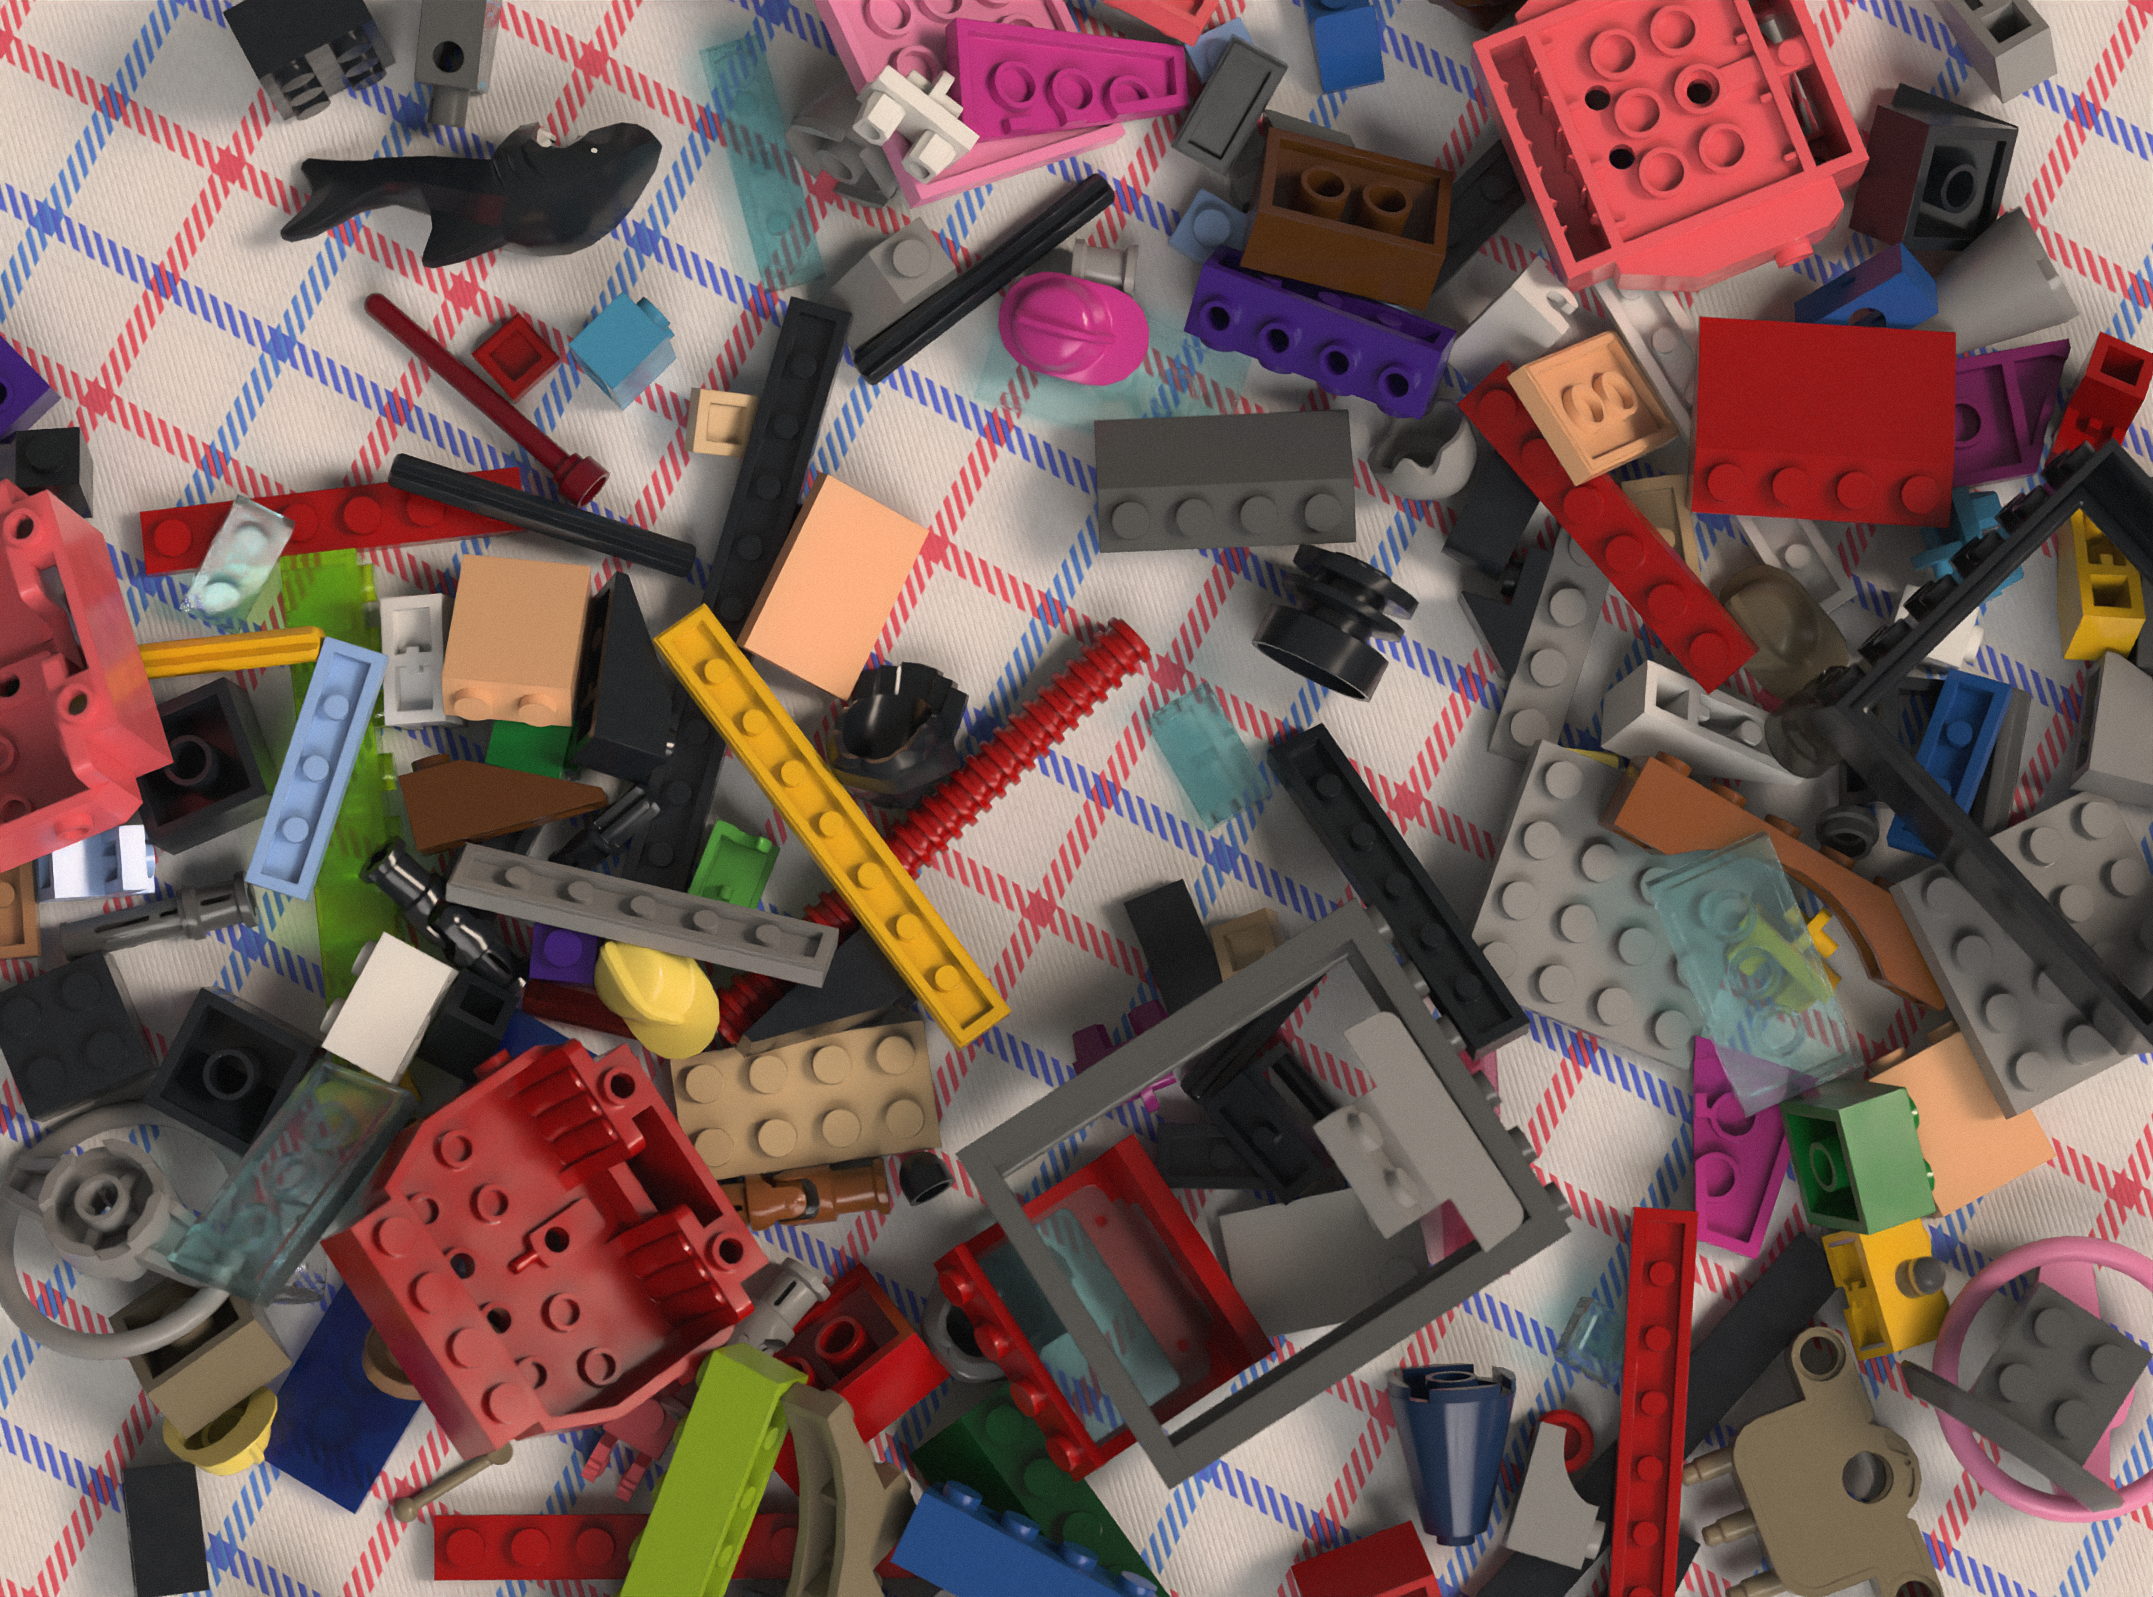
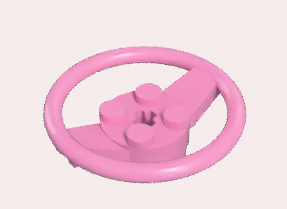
M2085 1236L2045 1238L2026 1243L2004 1253L1982 1268L1964 1286L1953 1301L1938 1333L1934 1349L1932 1373L1958 1387L1959 1357L1970 1324L1983 1304L2000 1287L2018 1275L2036 1268L2034 1283H2045L2101 1320L2093 1264L2124 1273L2153 1293V1260L2119 1243ZM2135 1385L2083 1465L2084 1469L2109 1487L2110 1430L2119 1427L2125 1421L2128 1408L2133 1401ZM1935 1408L1946 1441L1967 1473L1995 1498L2021 1512L2051 1521L2088 1523L2123 1516L2153 1501V1468L2129 1485L2114 1490L2125 1501L2120 1508L2096 1513L2083 1507L2075 1498L2052 1481H2050L2053 1494L2031 1488L2001 1470L1978 1445L1968 1426Z

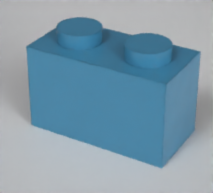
M623 291L568 344L578 367L622 411L677 359L670 342L675 334L668 327L670 322L644 296L635 304Z

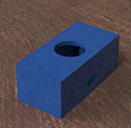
M1899 241L1794 302L1795 322L1848 325L1849 317L1855 311L1862 308H1874L1877 310L1850 326L1911 329L1939 313L1936 281Z

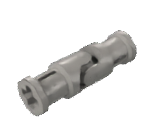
M787 1257L781 1263L783 1272L759 1299H750L754 1306V1312L735 1325L729 1341L721 1347L745 1342L773 1357L775 1352L785 1348L794 1338L793 1328L816 1301L825 1302L831 1294L830 1291L805 1266ZM696 1379L685 1384L674 1397L666 1395L660 1402L663 1409L678 1424L692 1408L699 1387L696 1386Z

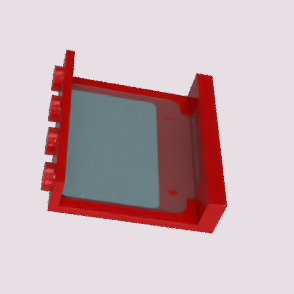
M1134 1133L1111 1147L1091 1163L1022 1206L1161 1425L1276 1350ZM999 1222L967 1242L960 1243L933 1263L939 1273L938 1281L944 1295L953 1305L962 1308L975 1328L974 1337L978 1347L989 1360L998 1363L1011 1383L1010 1392L1015 1404L1025 1415L1033 1417L1047 1439L1046 1448L1051 1459L1062 1471L1069 1472L1075 1483L1138 1442Z

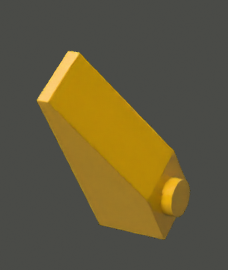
M2079 508L2058 529L2057 613L2063 659L2097 661L2106 651L2118 653L2127 660L2146 620L2140 573Z

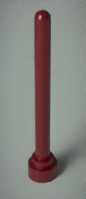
M372 293L366 297L364 310L372 319L554 474L552 482L559 487L557 494L572 507L583 509L596 497L609 479L610 472L591 456L583 458L578 453L569 455L383 294Z

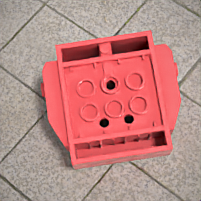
M1528 0L1515 14L1513 27L1472 43L1470 65L1558 280L1571 293L1612 277L1617 289L1696 292L1774 260L1778 268H1784L1805 260L1814 254L1811 245L1821 242L1829 231L1835 228L1845 206L1840 194L1858 186L1859 180L1870 159L1804 0H1756L1752 7H1750L1748 0ZM1774 19L1782 41L1774 44L1759 29L1758 25ZM1795 72L1819 128L1818 131L1805 136L1796 118L1789 75ZM1694 84H1703L1710 90L1711 98L1703 104H1696L1688 98L1687 89ZM1599 90L1608 96L1609 104L1602 110H1593L1587 106L1585 96L1591 91ZM1625 149L1631 153L1634 162L1627 169H1617L1610 163L1609 155L1614 150ZM1814 160H1818L1823 164L1816 166Z
M7 478L0 481V873L126 823L143 803L136 778L174 763L103 534L50 491L44 490L28 496ZM19 679L20 686L18 691L13 696L6 697L5 689L11 681Z

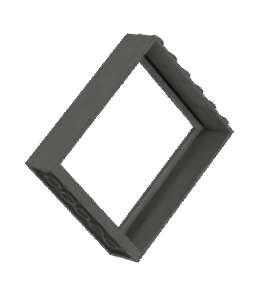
M1356 897L955 1153L1169 1491L1572 1232L1565 1221L1574 1214L1568 1201L1554 1181L1542 1186L1529 1165L1538 1159L1533 1147L1517 1125L1508 1131L1506 1130L1494 1111L1502 1101L1491 1082L1481 1069L1473 1075L1469 1073L1458 1054L1464 1051L1463 1049L1466 1048V1045L1456 1028L1445 1014L1436 1020L1423 1002V999L1428 997L1430 990L1421 974L1410 959L1399 965L1387 946L1393 942L1392 938L1395 936L1386 920L1374 904L1363 909ZM1347 960L1380 1012H1389L1396 1015L1404 1025L1523 1208L1522 1223L1515 1231L1486 1253L1476 1238L1175 1432L1167 1435L1005 1178Z

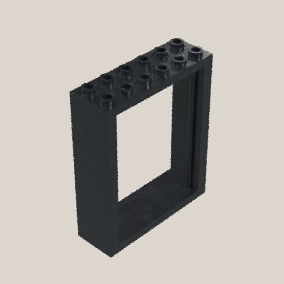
M2112 437L2093 446L2085 440L2072 451L2067 448L2056 456L2039 474L2046 483L2038 485L2027 495L2021 492L1995 515L1994 519L2000 525L1997 530H1991L1981 539L1975 536L1959 549L1948 561L1955 570L1951 574H1945L1935 583L1930 580L1920 587L1903 604V607L1909 613L1908 616L1904 619L1900 618L1890 627L1884 624L1872 633L1857 649L1864 657L1858 664L1855 662L1844 671L1838 668L1823 680L1811 693L1817 700V703L1804 716L2120 1055L2153 1053V988L2140 1000L1870 711L2079 508L2153 587V480Z

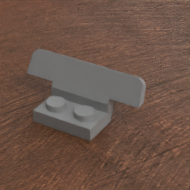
M1378 1012L1342 1031L1341 1033L1374 1081L1376 1087L1349 1105L1333 1112L1312 1127L1384 1238L1391 1237L1440 1204L1451 1199L1485 1253L1491 1250L1521 1225L1523 1208L1400 1019L1389 1012Z

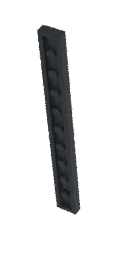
M793 296L790 298L701 605L705 603L735 644L794 524L854 318L850 312ZM738 646L752 665L755 655ZM678 681L672 701L669 728L674 729L676 732L674 749L668 762L664 766L658 765L653 770L648 786L656 793L662 809L658 815L633 835L621 878L686 893L728 745L680 681Z

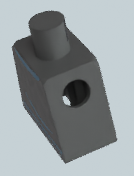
M422 0L414 81L426 86H432L427 123L465 128L469 93L487 94L502 0ZM461 47L464 53V62L460 69L449 72L445 65L446 57L451 50Z

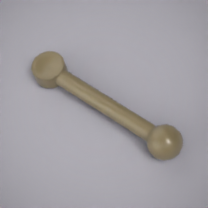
M508 1442L497 1451L482 1455L414 1498H400L393 1507L395 1518L400 1522L409 1523L417 1517L419 1509L492 1464H507L513 1456L512 1445Z

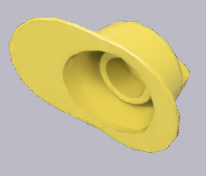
M605 938L604 944L599 948L600 955L594 968V984L599 998L609 1011L623 1018L633 1035L647 1050L663 1058L686 1059L701 1053L714 1039L720 1016L718 998L709 979L694 958Z
M261 1386L220 1415L215 1421L207 1424L186 1440L165 1417L162 1426L164 1443L178 1457L198 1466L207 1473L218 1476L234 1475L247 1469L252 1464L259 1465L265 1460L263 1452L267 1448L271 1437V1424L277 1412V1396L268 1387Z

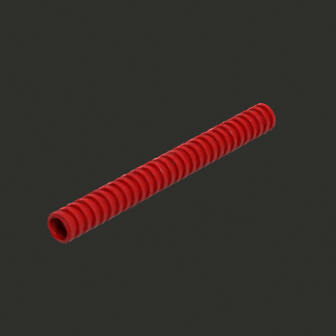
M1112 617L1108 621L1110 628L1105 633L1098 630L1093 635L1095 643L1090 647L1083 644L1079 648L1081 656L1078 659L1068 658L1064 662L1067 669L1062 674L1054 671L1050 675L1052 683L1047 688L1040 685L1035 689L1038 696L1033 701L1026 698L1021 703L1023 710L1018 715L1011 712L1006 717L1009 722L1008 725L1003 729L996 726L992 730L994 738L990 742L981 740L977 744L980 751L975 756L967 753L963 757L965 765L960 770L956 769L949 773L951 778L945 784L939 780L934 785L936 792L931 797L924 794L919 799L922 804L921 807L916 811L912 808L908 809L905 812L908 819L900 825L898 822H894L890 826L893 833L887 839L880 835L914 882L920 878L917 871L923 865L930 868L935 863L932 857L938 851L941 854H945L949 850L946 844L952 838L959 841L964 836L961 829L966 824L974 827L978 823L975 816L981 810L985 813L990 812L993 809L990 802L995 797L1002 800L1007 795L1005 788L1010 783L1017 786L1022 781L1019 774L1025 769L1028 772H1032L1036 768L1033 761L1037 757L1041 756L1046 759L1051 754L1048 747L1053 742L1061 745L1065 741L1063 733L1068 728L1075 731L1079 728L1077 720L1082 715L1089 718L1094 713L1092 706L1097 701L1104 704L1108 700L1106 694L1108 690L1113 688L1118 691L1123 686L1120 679L1125 674L1133 677L1137 673L1135 665L1140 660L1144 663L1151 660L1152 657L1149 653L1150 648L1124 620ZM835 888L829 893L822 890L817 895L821 901L814 907L807 904L803 908L806 915L801 920L838 928L837 948H839L851 933L854 934L860 929L859 925L861 923ZM749 971L744 972L741 976L738 973H734L730 977L733 984L725 990L720 986L715 991L719 996L720 1021L717 1029L732 1045L734 1043L738 1045L743 1033L799 983Z

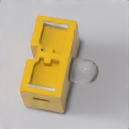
M1921 1217L1872 1235L1843 1230L1821 1237L1836 1288L1844 1287L1850 1308L1844 1309L1843 1313L1858 1361L1899 1352L1937 1340L1944 1318L1950 1308L1948 1298L1942 1290L1946 1280V1271L1943 1264L1938 1259L1932 1257L1930 1237L1923 1227Z

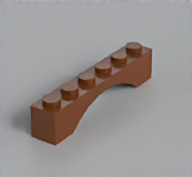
M1658 751L1655 758L1652 756H1633L1597 823L1598 825L1650 855H1674L1696 850H1719L1751 857L1785 872L1813 892L1838 919L1857 949L1869 980L1922 1010L1942 1011L1944 1009L1946 1001L1888 889L1895 885V883L1879 876H1875L1871 883L1852 872L1856 862L1845 854L1825 845H1821L1817 852L1798 841L1801 830L1791 823L1772 814H1767L1763 821L1743 809L1747 802L1743 796L1714 782L1709 789L1688 778L1692 771L1689 765L1667 753Z

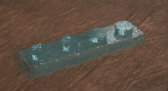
M760 34L699 50L765 294L825 279V270L794 157L784 140L786 128Z

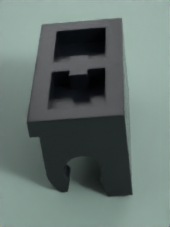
M186 1461L120 1470L135 1597H162L210 1590L195 1465Z

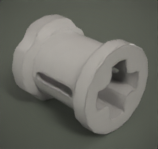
M1076 238L1071 276L1112 286L1130 295L1133 299L1138 245L1129 244L1126 250L1087 246L1085 239Z

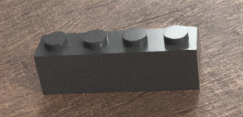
M1348 409L1094 420L1100 553L1356 542L1354 472Z

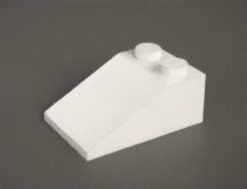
M1352 1188L1292 1200L1287 1206L1284 1203H1278L1219 1216L1232 1284L1268 1338L1344 1323L1430 1268L1420 1218L1385 1239Z

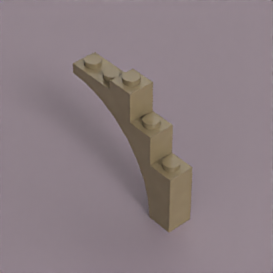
M797 1381L780 1399L794 1439L800 1480L799 1530L791 1579L785 1597H885L881 1589L883 1581L874 1568L901 1540L917 1505L910 1492L911 1482L906 1474L894 1464L886 1461L881 1464L875 1462L872 1451L862 1441L853 1422L854 1411L841 1395L832 1390L822 1392Z

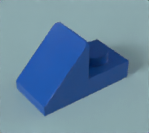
M1302 0L1323 95L1383 83L1385 76L1375 7L1369 5V0Z

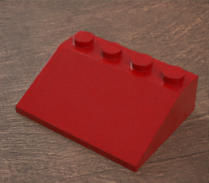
M1699 316L1685 508L1690 512L1949 528L1955 457L1956 332Z

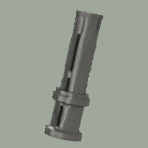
M243 870L235 872L233 880L196 888L192 883L182 885V888L176 891V897L125 908L71 923H60L59 932L66 959L72 962L100 949L109 953L183 934L188 939L194 938L195 941L206 939L209 931L244 923L248 928L259 926V911L253 885L245 882L247 872Z

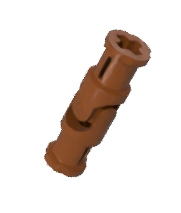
M884 1158L873 1159L871 1166L833 1170L830 1165L786 1170L773 1176L772 1179L762 1174L746 1175L744 1182L719 1185L744 1224L749 1226L753 1232L768 1230L770 1226L775 1224L776 1220L782 1225L804 1226L835 1222L839 1214L878 1210L880 1215L891 1214ZM802 1179H808L814 1183L819 1196V1207L811 1214H806L808 1192Z

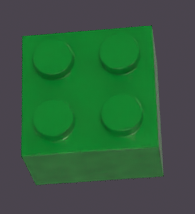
M1842 1078L1778 1100L1808 1223L1872 1235L1936 1212L1932 1196L1935 1185L1934 1176L1930 1165L1922 1155L1917 1134L1919 1114L1914 1101L1907 1093L1906 1087Z

